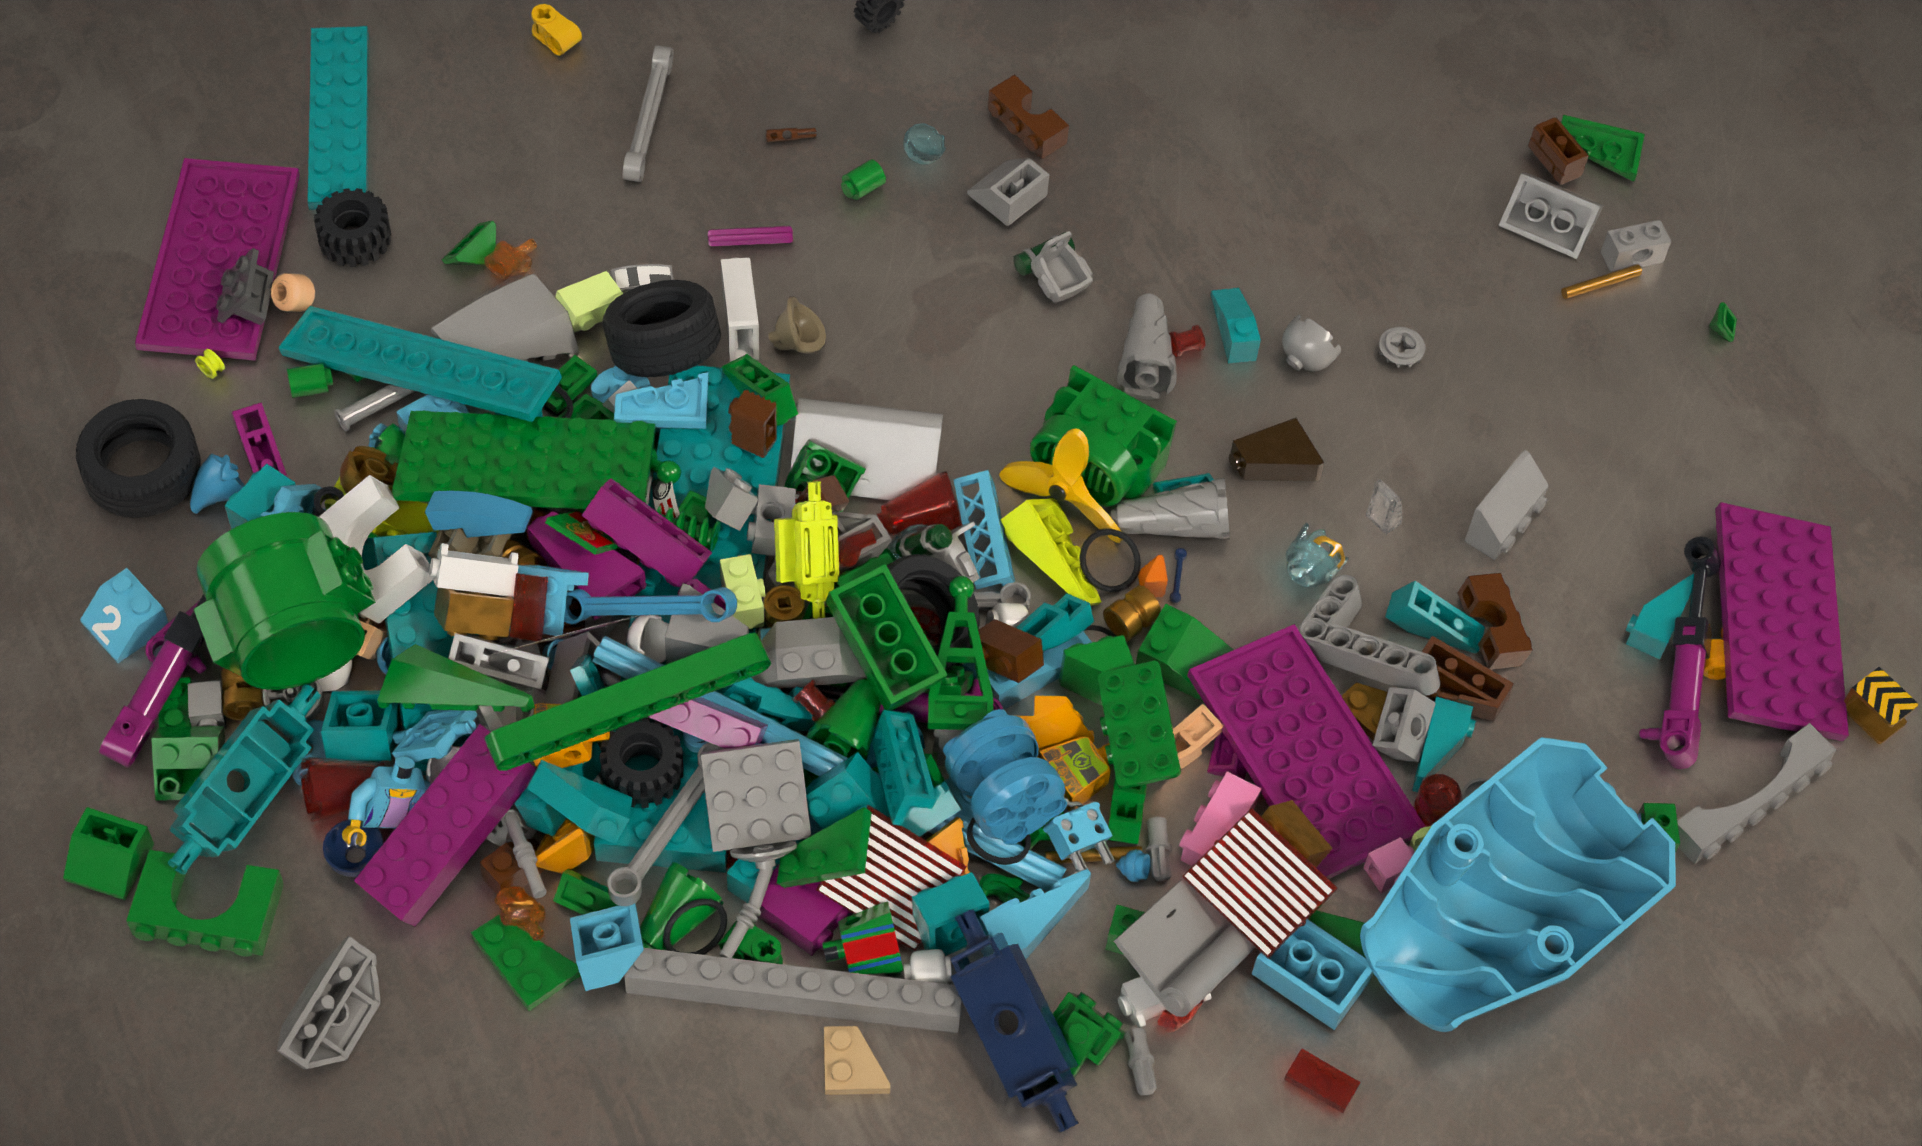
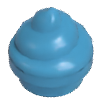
M1135 849L1129 851L1126 856H1122L1116 862V867L1131 882H1139L1141 879L1146 880L1148 878L1151 859L1149 854H1144L1142 850Z

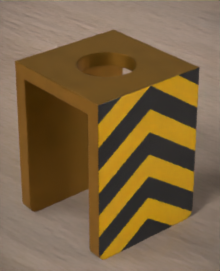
M1880 667L1854 685L1844 700L1847 715L1878 744H1882L1903 728L1907 723L1904 717L1918 706V702Z

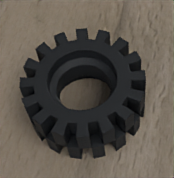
M857 0L854 16L871 32L877 33L878 31L880 33L883 31V28L887 29L890 27V22L894 23L896 21V15L900 16L901 11L899 9L904 7L903 1L905 0Z

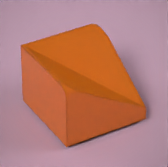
M1157 555L1141 568L1138 574L1139 585L1147 588L1155 597H1163L1165 595L1168 582L1163 555Z

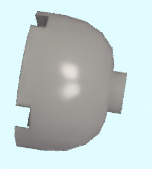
M1297 315L1289 323L1282 337L1283 350L1288 356L1286 361L1292 368L1298 371L1301 368L1306 371H1320L1328 367L1339 356L1341 347L1338 344L1334 348L1330 343L1333 339L1332 335L1322 326L1308 317L1303 322L1300 320L1301 315Z

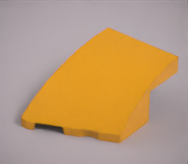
M1035 696L1034 716H1017L1024 719L1031 728L1038 743L1039 751L1082 736H1087L1092 743L1094 742V731L1087 729L1084 725L1083 717L1078 711L1073 709V704L1067 696Z

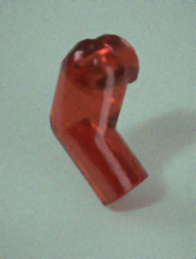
M872 529L848 537L843 541L839 552V561L843 566L852 567L856 565L862 549L876 544Z
M1204 1000L1183 1017L1175 1016L1164 1010L1157 1021L1158 1025L1164 1027L1166 1032L1177 1031L1194 1018Z

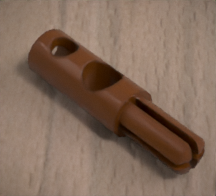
M815 128L767 129L766 142L816 138V133H798L817 131ZM785 130H789L791 133L788 139H784L782 136Z

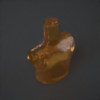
M529 239L516 248L506 241H500L494 251L485 257V265L493 274L503 279L516 272L525 273L532 265V258L527 254L535 250L537 244L533 239Z
M511 886L502 889L495 897V903L501 911V922L505 926H523L534 941L540 940L544 936V931L539 926L545 920L546 913L544 907L528 894L523 887Z

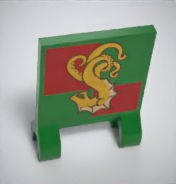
M578 509L547 517L545 521L547 525L594 555L620 548L613 541L612 537L603 531L594 529L588 523V520L582 516L586 509Z

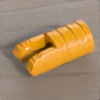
M1723 627L1721 628V638H1722V639H1723ZM1712 639L1710 657L1705 659L1703 675L1709 679L1719 680L1726 678L1724 640Z

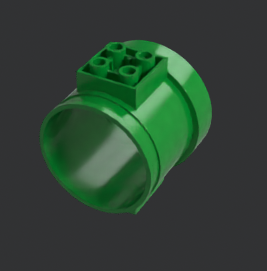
M285 512L259 517L245 522L217 538L203 552L197 564L196 573L206 602L194 608L213 663L243 677L244 681L249 685L267 690L302 686L322 679L347 664L359 652L365 640V632L359 621L358 613L376 603L371 592L374 589L370 578L363 572L361 567L363 559L355 547L350 548L338 537H334L329 525L322 518L302 512Z

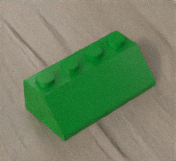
M886 564L828 593L826 604L885 710L892 711L915 699L948 676Z

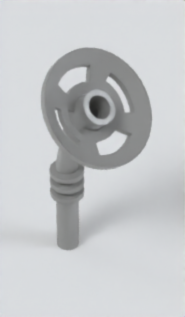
M514 803L501 819L503 825L500 827L497 824L494 828L496 832L494 834L491 832L487 839L500 846L506 842L513 841L515 846L513 853L520 868H523L534 898H541L547 892L536 866L537 857L533 846L526 840L532 838L537 830L526 825ZM522 827L526 828L528 831L524 833ZM507 832L510 833L512 839H506Z
M795 841L737 848L730 851L731 856L734 858L755 862L756 869L760 870L749 902L744 903V909H741L739 912L741 916L738 915L736 917L737 923L719 953L721 957L732 958L748 929H753V923H756L758 920L756 916H760L762 913L760 907L773 872V867L776 866L775 859L783 857L797 848Z

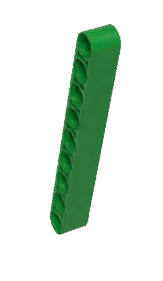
M749 633L500 727L490 732L485 737V742L496 768L499 771L510 770L758 675L770 667L771 661L758 634Z

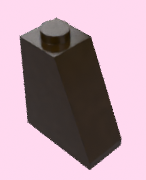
M1297 418L1233 440L1229 454L1231 467L1239 472L1243 480L1317 481L1320 480L1324 467L1323 459Z

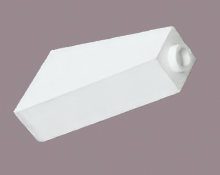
M735 257L721 259V279L730 362L745 354L750 355L755 360H759V323L750 258Z

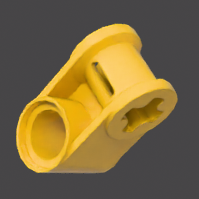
M540 4L532 9L531 17L534 21L532 35L547 46L555 55H563L582 40V33L578 26L561 15L552 6Z

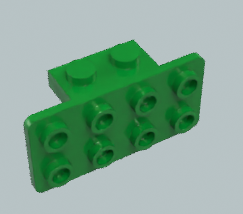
M1150 661L1100 673L1097 679L1104 711V717H1100L1103 735H1108L1110 745H1106L1105 750L1109 764L1114 765L1119 788L1127 789L1178 777L1181 774V767L1159 662Z

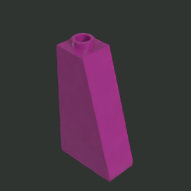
M552 511L546 516L538 517L527 527L530 545L545 559L549 567L589 573L588 585H575L574 590H584L591 597L634 596L646 588L645 571L620 553L611 550L594 555L545 523L547 517L559 515L556 512ZM591 616V617H592V618L594 619V621H595L596 619L600 618L601 616Z

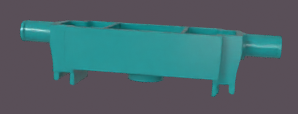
M306 684L303 685L301 691L290 705H285L281 700H276L265 707L261 706L249 711L176 805L173 811L179 816L170 826L169 831L184 843L168 861L172 868L175 865L177 866L175 871L185 875L199 855L201 857L213 858L219 856L222 851L236 849L312 747L306 743V740L315 729L305 722V716L321 697L317 691L312 694L313 687ZM266 719L290 739L289 742L284 740L262 720ZM232 770L239 772L244 778V787L239 793L232 791L227 785V776Z

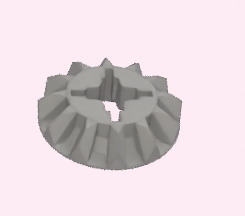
M1393 327L1386 330L1380 337L1378 344L1380 355L1386 357L1387 363H1396L1398 368L1401 365H1407L1410 368L1414 363H1420L1425 353L1423 338L1416 331L1406 327ZM1401 341L1404 342L1405 351L1403 353H1400L1398 349Z

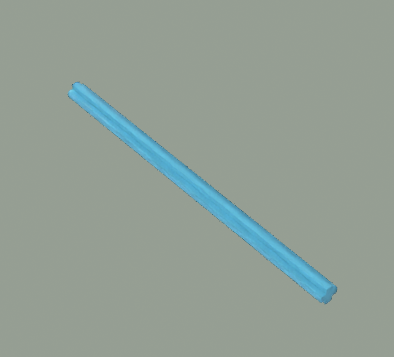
M604 636L600 645L597 646L592 661L626 679L664 666L607 636ZM716 691L701 696L767 724L768 727L761 744L799 739L803 768L818 776L823 775L847 759V757ZM955 813L928 831L935 834L953 819L959 817L963 821L964 828H962V833L967 851L982 858L972 849L967 839V827L971 821L970 819ZM977 823L973 825L972 832L976 843L991 855L1010 858L1019 855L1025 849V847L1017 843L1006 845L1002 839L990 838L983 834ZM1029 850L1024 859L1014 864L1003 865L990 862L1047 892L1050 891V888L1057 881L1062 879L1067 869Z

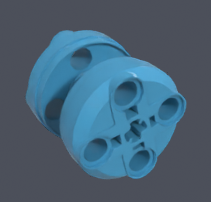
M1003 709L988 713L982 720L966 728L959 736L949 740L943 748V753L946 756L945 768L952 782L962 793L972 796L971 810L983 834L990 838L1002 839L1006 845H1013L1022 841L1028 834L1044 826L1051 818L1061 814L1067 806V801L1064 798V782L1056 769L1045 759L1037 758L1039 751L1038 743L1027 722L1020 717L1008 715Z

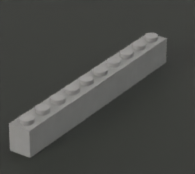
M644 948L643 952L624 976L626 993L953 1033H958L962 1003L955 985L650 948Z

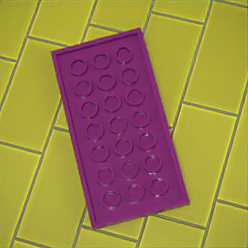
M184 158L135 340L137 350L204 356V350L210 349L220 358L256 360L265 321L259 325L236 314H232L224 323L217 321L219 310L216 308V304L223 290L221 278L227 269H231L236 265L241 255L245 256L254 248L259 250L257 265L273 271V281L275 280L300 178L299 168Z
M1720 502L1715 508L1718 555L1721 560L1719 579L1728 718L1794 732L1800 731L1810 723L1824 738L1843 742L1849 736L1847 709L1844 702L1846 697L1831 526Z
M1295 624L1189 669L1188 678L1206 707L1222 723L1223 734L1255 785L1261 788L1260 793L1267 804L1272 806L1293 800L1333 848L1313 871L1320 880L1324 882L1364 863L1368 853L1400 837L1407 843L1412 840L1414 833L1426 827Z

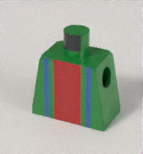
M888 901L841 919L838 922L841 939L822 943L826 962L846 958L850 973L878 974L904 971Z

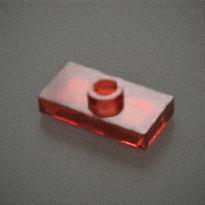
M516 573L510 637L531 641L542 640L548 577Z
M1302 1048L1284 1078L1286 1081L1342 1113L1346 1110L1361 1083Z

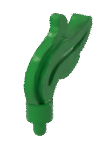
M995 873L987 874L981 878L979 883L986 897L995 895L1001 903L1017 898L1021 903L1030 897V894L1020 888L1023 879L1017 876L1009 878Z

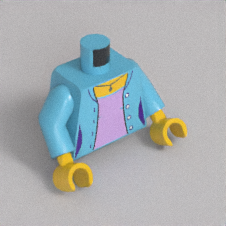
M405 756L397 757L394 767L378 766L373 770L371 777L367 778L352 792L348 820L351 821V824L342 832V838L347 844H350L351 836L355 832L358 833L356 844L358 846L365 844L367 836L360 829V825L364 828L396 829L429 788L431 783L423 779L420 769L414 768L415 763L411 758Z

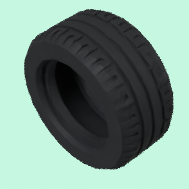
M663 280L629 290L617 297L608 306L602 320L613 363L625 373L638 377H662L693 368L708 359L715 352L721 340V330L712 295L701 285L686 280Z
M132 399L108 406L89 420L81 431L76 444V461L88 494L104 510L123 517H151L177 506L191 493L195 478L201 467L198 446L188 420L172 406L155 400ZM151 440L160 442L170 448L169 455L159 468L145 475L128 477L117 475L107 469L111 457L120 448L132 442Z
M914 554L898 558L887 565L899 589L912 590L926 597L935 607L938 614L941 634L937 645L932 646L938 657L948 613L955 612V599L949 592V585L955 577L962 575L951 565L932 556ZM973 592V595L968 599V612L975 613L979 630V607ZM955 627L950 648H970L967 627ZM947 662L945 670L952 667L956 663Z

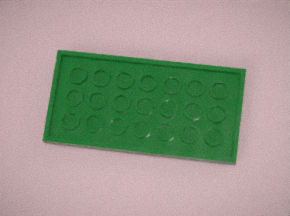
M411 411L392 495L395 500L429 502L434 491H467L502 497L529 507L586 509L599 489L612 478L646 503L656 427L655 424L643 421L616 423L611 419L598 420L544 416L535 417L533 422L507 415L487 413Z

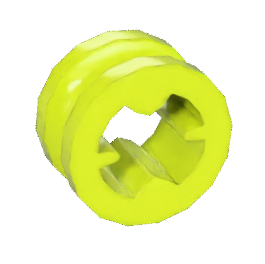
M206 349L203 352L204 356H197L195 362L207 377L214 379L217 376V371L222 372L225 370V365L215 352Z

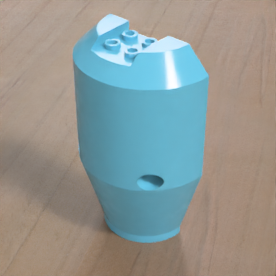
M1539 738L1435 822L1375 915L1362 926L1360 933L1361 945L1374 975L1393 1000L1421 1024L1436 1031L1450 1032L1462 1022L1565 981L1676 887L1675 842L1654 818H1651L1646 824H1642L1637 813L1632 808L1626 806L1616 795L1615 789L1600 777L1607 767L1585 743Z

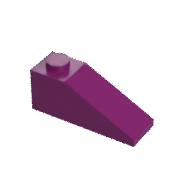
M262 402L232 411V419L252 474L260 471L268 464L287 476Z

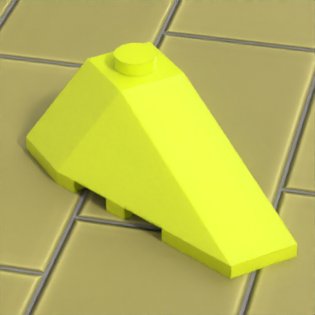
M1054 498L1026 500L1000 519L1004 526L1006 537L1068 594L1089 602L1091 606H1096L1102 602L1096 587L1089 583L1083 575L1079 561L1081 549L1077 545L1074 546L1069 535L1074 531L1057 500Z

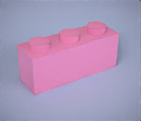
M1226 772L1221 782L1215 780L1208 794V797L1211 798L1207 806L1203 804L1200 806L1194 818V822L1197 823L1193 831L1187 829L1179 844L1183 848L1181 861L1194 867L1204 857L1216 868L1219 864L1207 854L1210 850L1225 861L1227 857L1215 845L1220 843L1227 851H1231L1232 848L1223 838L1227 835L1234 843L1236 842L1237 838L1230 831L1235 828L1241 833L1242 828L1238 823L1242 820L1246 824L1248 821L1245 816L1248 813L1252 814L1258 803L1261 788L1229 772Z

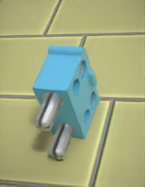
M1065 798L1067 806H1077L1079 808L1054 817L1043 827V831L1048 833L1061 861L1070 858L1077 873L1088 868L1080 853L1096 847L1104 865L1111 864L1114 858L1106 841L1113 835L1099 810L1100 804L1093 802L1083 806L1080 802H1070Z

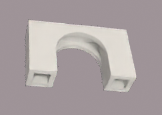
M369 475L319 517L326 521L334 537H338L350 548L355 547L362 557L363 546L369 534L397 511L399 506L388 485ZM405 544L382 564L373 569L365 570L363 564H361L363 572L370 578L374 589L371 592L376 603L359 612L358 615L364 619L367 617L380 623L430 583L433 577L429 576L430 564L425 555Z

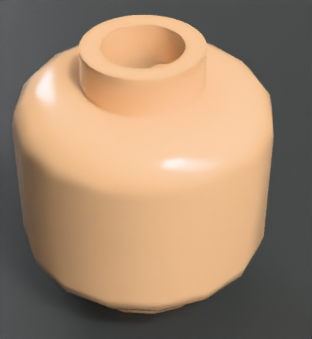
M284 273L277 276L272 283L271 299L274 305L281 311H305L312 305L315 299L314 284L310 278L303 274Z

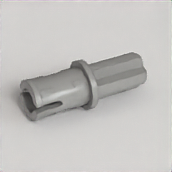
M1153 817L1146 822L1149 839L1146 852L1150 855L1152 877L1156 881L1162 882L1163 880H1169L1171 877L1169 853L1172 851V846L1168 843L1167 820L1163 817Z
M1133 1028V1036L1129 1030L1125 1033L1130 1055L1128 1066L1133 1069L1137 1092L1140 1095H1151L1157 1088L1152 1066L1155 1059L1149 1052L1146 1030L1143 1028Z

